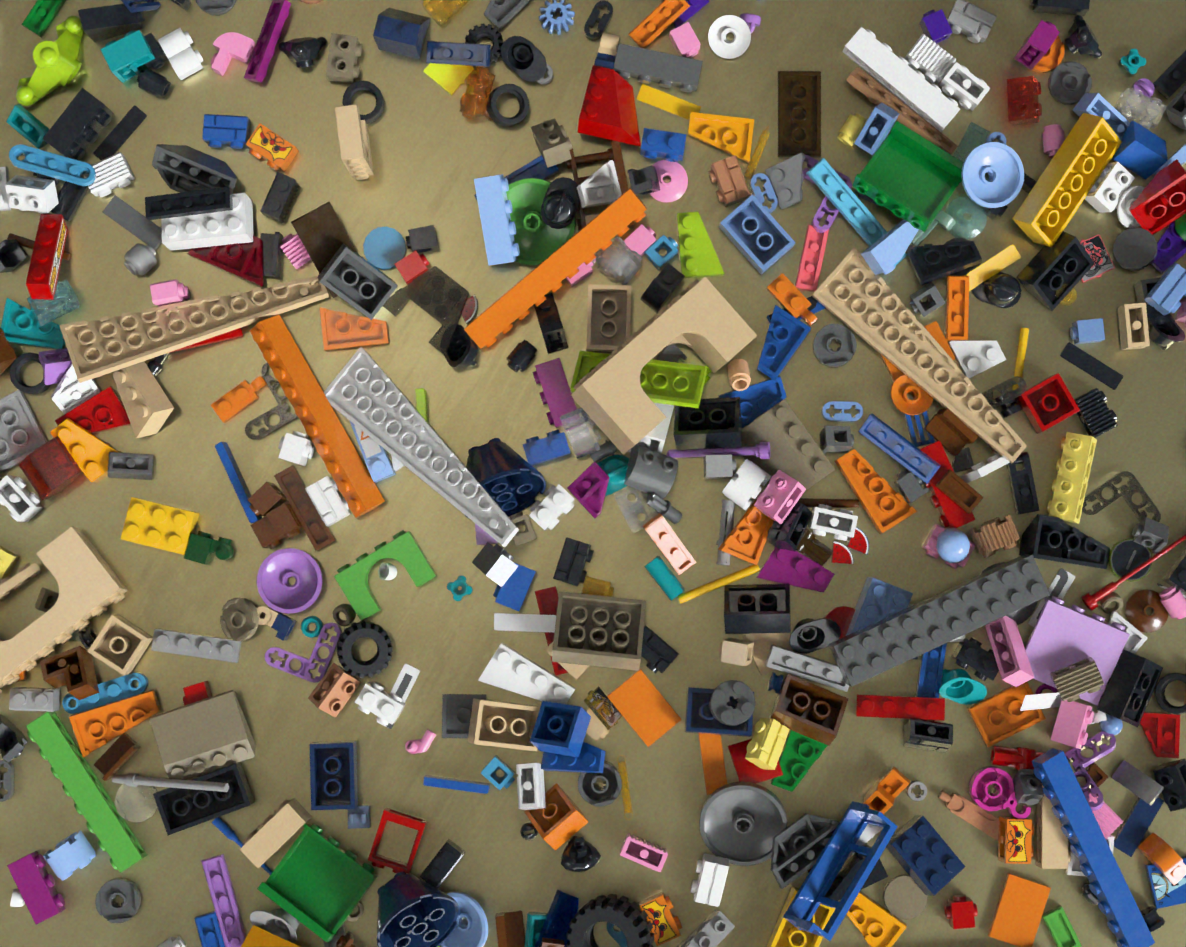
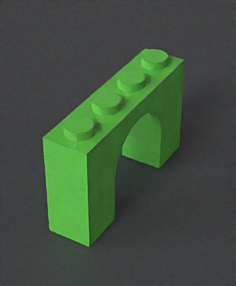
M404 530L393 536L394 540L387 544L385 541L374 547L376 551L368 555L366 552L356 558L357 563L349 566V564H346L337 570L339 574L334 577L360 621H364L382 610L368 586L369 571L378 561L386 558L399 561L406 568L416 587H420L437 576L410 531L406 533Z

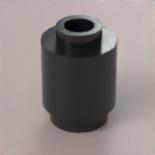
M148 68L145 71L142 70L137 77L138 87L156 97L161 96L164 98L171 86V82L167 81L166 77Z
M523 340L522 343L519 342L506 358L508 360V367L515 372H518V370L523 372L535 358L537 349L526 340Z

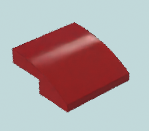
M752 738L728 746L739 782L756 784L783 775L779 760L775 770L761 769L745 759L747 745L752 741Z

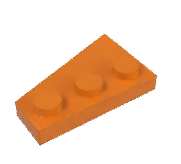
M320 307L325 351L389 344L386 321L371 320L368 317Z
M755 500L717 550L757 565L767 540L768 530L772 527L774 520L754 506Z

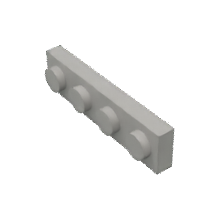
M154 629L151 650L238 663L241 641Z
M773 644L771 645L765 662L766 667L839 690L848 691L849 685L845 683L838 665Z

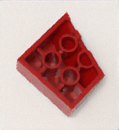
M593 65L579 116L577 133L641 146L633 86L615 70Z

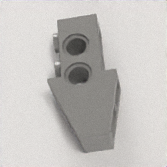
M714 910L677 947H716L735 926L721 911Z

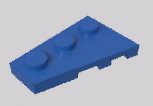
M775 305L757 370L775 381L806 338L811 327Z
M778 376L775 381L769 379L749 385L743 391L733 390L718 395L719 398L740 397L742 428L752 423L757 417L787 397L781 376Z
M583 742L579 757L543 752L541 769L545 771L603 773L606 751Z

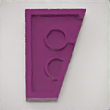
M774 547L756 578L824 593L835 574L797 551Z

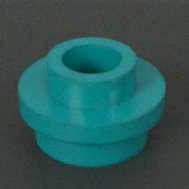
M308 616L301 623L303 634L310 638L317 637L323 628L322 621L316 616ZM311 622L316 625L314 631H311L308 627Z

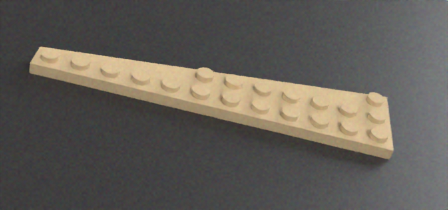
M854 247L814 292L812 297L943 407L952 411L974 433L1012 464L1027 445L986 401L983 394L961 372L957 364L926 328L916 320L913 313L904 306L900 298L886 285V282L878 274L875 275L861 253Z
M318 276L294 280L289 283L274 284L272 287L264 289L257 287L252 288V291L243 293L236 291L231 292V295L222 297L215 295L163 305L157 308L143 309L142 312L133 314L126 312L121 313V316L109 318L105 316L100 317V320L87 322V320L59 326L79 383L328 298L329 295L325 285L319 282Z

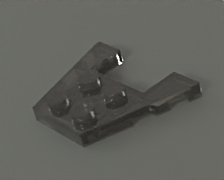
M434 266L403 289L397 290L394 295L388 298L383 307L396 317L409 300L417 304L442 324L429 343L443 355H446L469 292L438 267Z

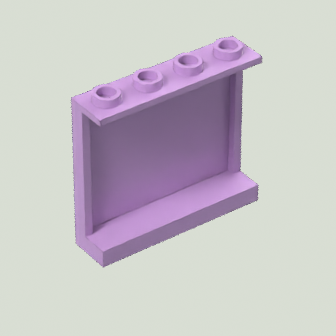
M1052 596L1051 599L1045 597L1046 603L1025 647L1034 675L1033 679L1056 688L1050 673L1092 657L1098 667L1104 685L1100 686L1101 689L1097 692L1090 694L1085 692L1079 696L1080 699L1098 705L1130 634L1122 624L1114 621L1112 624L1104 621V617L1096 613L1090 616L1084 613L1085 609L1073 604L1072 607L1064 605L1065 601L1058 597Z

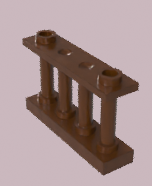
M611 142V148L608 151L574 157L573 149L569 150L572 159L566 161L567 169L572 168L573 179L578 186L590 176L578 178L576 165L613 160L621 193L623 194L628 190L620 142ZM581 202L578 205L580 219H576L578 231L586 225L584 208H582ZM634 221L628 225L629 229L634 228Z

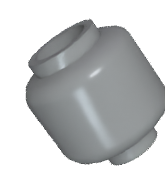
M137 243L125 254L124 265L134 275H145L156 265L155 255L157 253L150 245L147 244L145 246Z

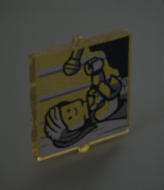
M598 686L594 691L588 692L584 702L607 730L613 725H617L622 714Z

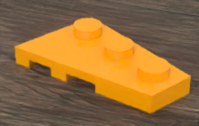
M690 112L688 135L749 163L754 119Z
M69 418L50 431L51 435L91 483L108 471L109 452H119L111 447L110 444L92 435L91 432Z
M861 891L847 912L848 917L871 947H892L907 927L906 923Z

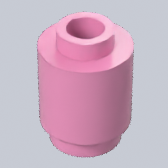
M1059 124L1045 126L1042 133L1044 154L1049 155L1050 158L1054 157L1065 140L1064 130Z
M1171 586L1159 594L1161 597L1160 601L1171 618L1179 620L1186 616V599L1179 589Z

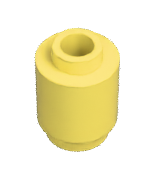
M857 113L855 115L850 114L839 130L837 138L842 143L852 147L866 124V119Z

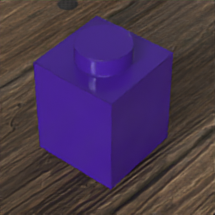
M933 9L923 14L919 25L926 37L937 44L951 36L953 32L942 9L936 12Z

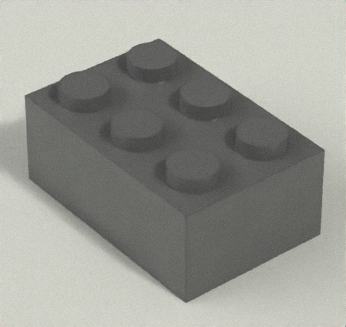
M344 243L317 277L319 282L371 320L398 287L395 281Z

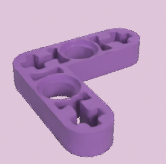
M805 155L803 162H807L808 168H805L802 173H804L805 179L814 183L806 172L819 161ZM835 170L851 189L852 181L850 178ZM826 195L812 220V226L819 233L829 230L839 212L837 208L829 209L827 207L826 201L828 198ZM824 213L829 214L825 220L827 225L820 227L818 220L822 219Z
M333 622L323 626L310 659L280 647H272L266 651L265 661L272 667L307 681L319 682L328 670L337 647V642L339 641V636L342 634L341 627ZM332 626L335 627L334 631L337 632V635L332 636L329 641L334 642L333 647L328 643L321 642L322 638L327 640L329 633L326 632V629H331ZM321 646L329 649V656L325 659L320 658L317 653ZM278 651V656L286 658V654L289 655L285 661V667L281 666L283 664L281 660L272 662L273 658L270 656V653ZM293 658L301 662V668L298 671H293L289 666ZM314 658L319 662L326 663L325 666L322 664L319 666L318 672L321 675L316 676L315 679L312 678L313 674L310 672V669H315L317 663H313Z
M1105 731L1088 739L1085 745L1081 746V749L1074 747L1064 753L1068 762L1073 761L1072 765L1076 778L1084 777L1087 779V784L1081 787L1092 811L1099 810L1104 804L1102 792L1085 770V767L1115 749V736ZM1103 738L1110 740L1109 746L1106 744L1101 745ZM1089 748L1093 750L1094 754L1090 758H1085L1081 755V751ZM1089 789L1094 798L1098 796L1097 803L1089 802L1090 799L1087 793Z

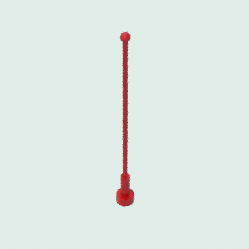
M1186 534L1116 582H1110L1093 595L1089 592L1081 597L1082 601L1090 611H1093L1099 607L1097 602L1116 590L1119 584L1186 540Z

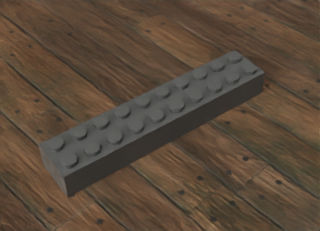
M1024 554L828 645L845 683L852 687L1049 596L1050 593L1033 555Z

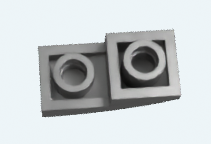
M1125 760L1111 777L1150 805L1154 803L1164 789L1163 786Z

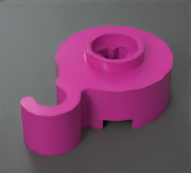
M986 766L978 769L972 775L969 782V793L972 800L979 807L987 811H998L1007 808L1008 812L1018 819H1024L1030 815L1031 808L1027 805H1023L1022 810L1016 812L1015 809L1018 803L1015 797L1014 783L1012 777L1006 771L994 766ZM995 783L994 788L996 792L988 794L987 787Z

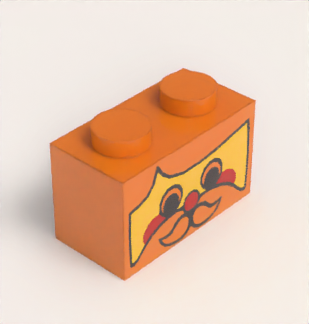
M261 123L246 143L252 156L257 159L264 158L268 161L266 164L275 171L280 169L285 172L299 152L294 145Z
M999 816V861L1011 864H1031V858L1034 854V849L1031 845L1034 834L1032 819Z
M660 892L639 902L641 912L644 910L648 915L646 917L647 922L651 921L653 928L650 932L654 933L656 946L681 936L679 929L683 927L678 916L673 917L670 909L674 907L669 896L664 897L663 892Z

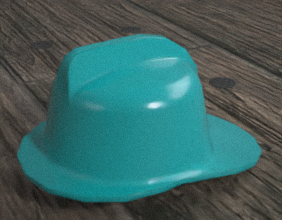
M616 454L597 463L610 477L605 496L628 486L624 484L629 462L628 457Z
M943 670L942 686L939 688L941 697L960 704L972 705L980 702L987 695L985 685L972 679L966 670Z

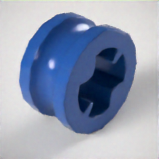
M772 672L767 690L771 691L773 689L775 693H779L784 675L780 674L777 676L775 672Z

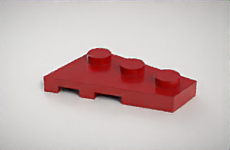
M112 386L55 420L56 424L59 425L69 418L91 433L131 424L125 407Z

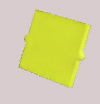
M430 63L423 72L452 96L461 84H465V80L474 71V68L469 65Z

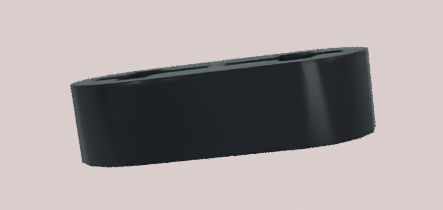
M608 1L597 2L585 23L584 34L589 40L595 41L600 39L612 18L613 7ZM604 7H607V12L609 14L604 13L602 18L600 19V10L598 9H603ZM597 22L599 23L597 26L598 33L594 32L592 35L590 34L589 27L593 28Z

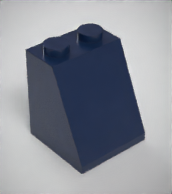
M393 8L386 9L378 15L373 33L378 49L420 59L430 18Z

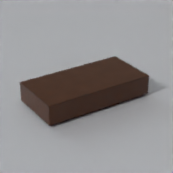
M951 469L935 485L967 514H970L984 498Z

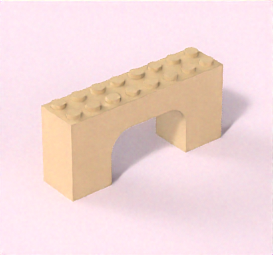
M706 277L700 282L695 279L683 292L679 293L652 319L648 320L621 346L617 347L590 373L586 374L574 386L576 391L571 396L624 455L666 418L645 394L640 384L641 370L650 360L668 345L681 343L692 348L710 370L715 373L757 335Z
M71 526L36 553L57 580L59 596L51 609L16 636L5 641L0 639V693L2 692L1 688L6 684L12 685L20 678L19 674L24 670L28 672L38 664L36 662L38 659L50 656L55 651V646L59 643L63 645L73 637L71 635L77 629L81 631L90 624V619L94 616L100 617L108 610L106 608L112 602L116 604L125 597L124 593L128 591L81 529Z

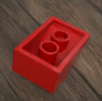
M1177 159L1160 170L1129 207V211L1140 226L1152 235L1186 213V171Z

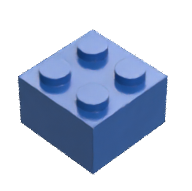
M542 701L530 742L542 752L579 757L591 716L581 706Z

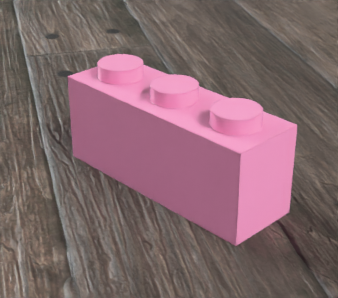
M1004 616L986 624L985 628L1002 680L1017 687L1033 679L1034 675L1016 621Z

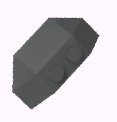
M156 145L152 165L158 170L170 189L181 193L230 187L233 194L237 177L226 162L187 145Z
M804 814L773 837L771 872L781 889H784L814 866L838 826L839 821Z

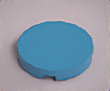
M387 226L378 227L372 230L365 238L363 244L364 255L368 262L376 268L388 270L393 267L395 268L394 264L405 257L406 243L402 235L394 228Z

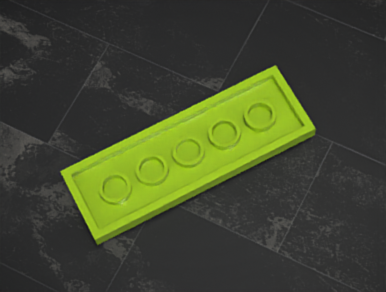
M579 351L570 387L571 392H575L574 386L610 354ZM652 359L641 370L640 384L645 394L653 403L699 408L707 367Z

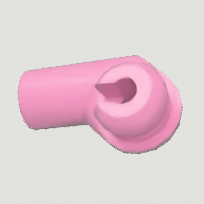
M427 729L422 739L407 741L405 749L411 754L426 752L436 734Z

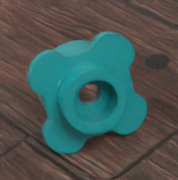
M1133 48L1127 56H1123L1120 59V63L1130 74H1135L1138 68L1146 65V59L1138 54L1137 49Z
M462 575L458 576L454 582L447 584V589L454 595L453 599L456 601L462 600L463 596L466 594L470 595L473 591L472 587L468 586L466 577Z

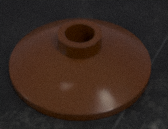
M1145 589L1137 591L1130 596L1126 603V619L1140 632H1155L1162 628L1168 619L1169 614L1160 601V593L1154 590ZM1148 607L1152 608L1151 615L1146 614Z

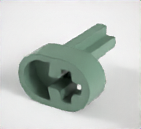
M941 209L925 232L920 229L918 230L911 244L916 247L919 246L937 224L946 231H950L956 224V221Z

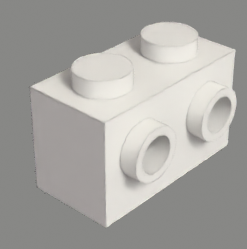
M957 62L939 84L942 87L941 90L946 95L954 96L959 100L958 103L963 108L971 109L972 111L990 90V87L982 79L975 77L965 66Z
M1109 162L1085 197V200L1099 213L1112 212L1118 207L1122 195L1131 188V183L1135 177L1119 162Z
M15 175L5 184L10 208L46 214L59 203L54 180Z
M293 430L292 434L286 433L285 437H281L278 449H281L278 458L306 467L308 458L311 459L313 457L315 447L312 446L313 442L308 440V435Z
M6 475L0 481V504L5 505L10 510L9 514L17 522H28L43 509L40 505L41 500L34 492L30 493L25 488L27 484L19 476Z
M560 484L557 487L552 485L544 493L547 497L542 502L536 501L529 509L531 511L529 516L545 531L548 528L552 530L560 522L557 518L563 512L567 514L575 506L573 504L575 499Z
M823 504L812 508L808 529H812L813 534L826 536V533L835 534L834 539L847 541V537L854 538L858 516L852 515L853 511L840 509V512L832 511L831 506Z
M374 681L372 684L370 682L366 683L355 701L359 705L358 709L366 714L372 712L377 715L376 720L384 725L389 723L393 725L406 705L402 702L403 698L395 693H391V695L383 691L384 687Z

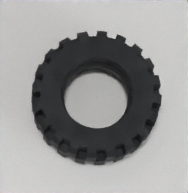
M609 894L607 897L601 895L587 902L575 914V917L571 919L569 923L570 929L566 934V938L570 941L566 946L598 947L594 939V925L597 922H609L622 930L627 939L628 947H653L651 944L654 942V933H650L653 926L651 921L647 922L646 920L647 913L644 910L641 912L638 909L639 904L635 901L631 904L628 902L629 898L621 896L618 899L616 894Z

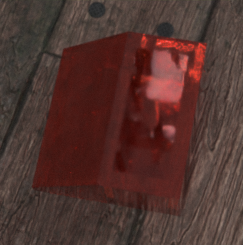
M58 436L28 454L19 464L42 501L62 493L82 472Z

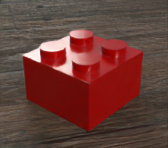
M1059 373L1050 376L1016 396L1037 434L1080 411Z

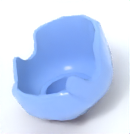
M947 528L938 535L936 549L942 560L949 563H959L967 557L970 543L963 531L957 528Z

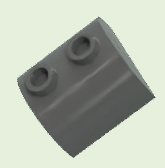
M636 444L631 448L624 484L648 494L655 493L664 499L674 483L678 470V461Z

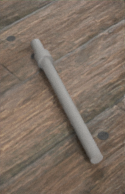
M128 773L127 775L114 774L112 776L113 783L126 784L130 787L145 785L227 792L229 790L228 783L144 777L134 773Z

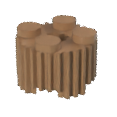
M1010 514L1005 515L1004 520L996 517L984 522L979 530L976 527L969 530L976 544L977 551L983 555V558L996 554L999 548L1003 547L1005 551L1017 546L1016 544L1019 543L1018 540L1020 539Z

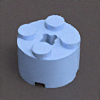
M79 830L59 842L55 850L51 851L50 849L43 857L56 876L63 881L70 877L78 867L82 869L91 863V860L96 856V851L83 832Z

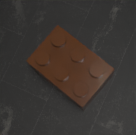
M787 674L776 697L770 718L775 719L792 731L830 746L837 736L848 698Z

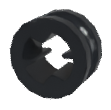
M87 627L86 631L81 630L78 632L84 647L90 648L97 638L93 629Z

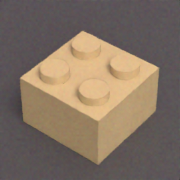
M115 614L110 616L87 652L122 675L131 674L153 640V637L120 615Z

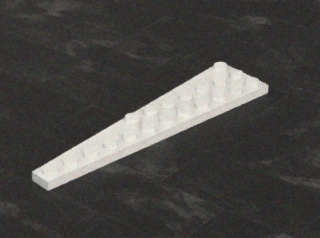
M360 347L324 391L330 405L497 542L506 547L519 529L365 349Z

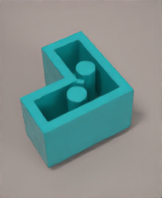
M140 30L130 31L124 35V38L118 41H110L105 44L104 48L100 49L111 72L122 83L139 75V66L155 59L145 36Z

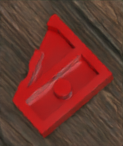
M1144 712L1140 724L1155 756L1179 759L1180 714Z

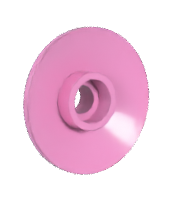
M667 160L656 162L652 166H655L660 191L650 193V195L660 202L667 203L678 200L685 193L688 185L685 169L677 162ZM665 176H669L671 178V181L669 183H665L663 181V178Z

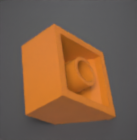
M556 783L545 793L546 808L524 811L541 837L554 850L561 847L589 822L576 804Z

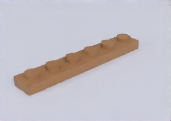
M857 67L846 79L852 88L863 93L871 103L876 105L884 103L900 113L897 118L898 122L944 151L952 154L958 147L861 68Z

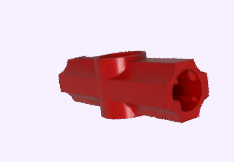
M993 746L990 759L992 765L1013 767L1016 770H1033L1034 766L1031 761L1045 752H1037L1034 749L1016 747L1015 749Z

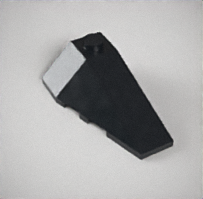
M1037 514L1022 534L1019 555L1030 554L1037 559L1107 569L1110 548L1080 532L1079 529L1068 525L1058 517Z

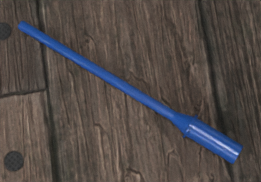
M219 817L213 820L212 824L227 839L236 842L241 848L244 846L236 836L235 830L233 831ZM263 864L261 866L269 875L272 874L273 871L267 865Z

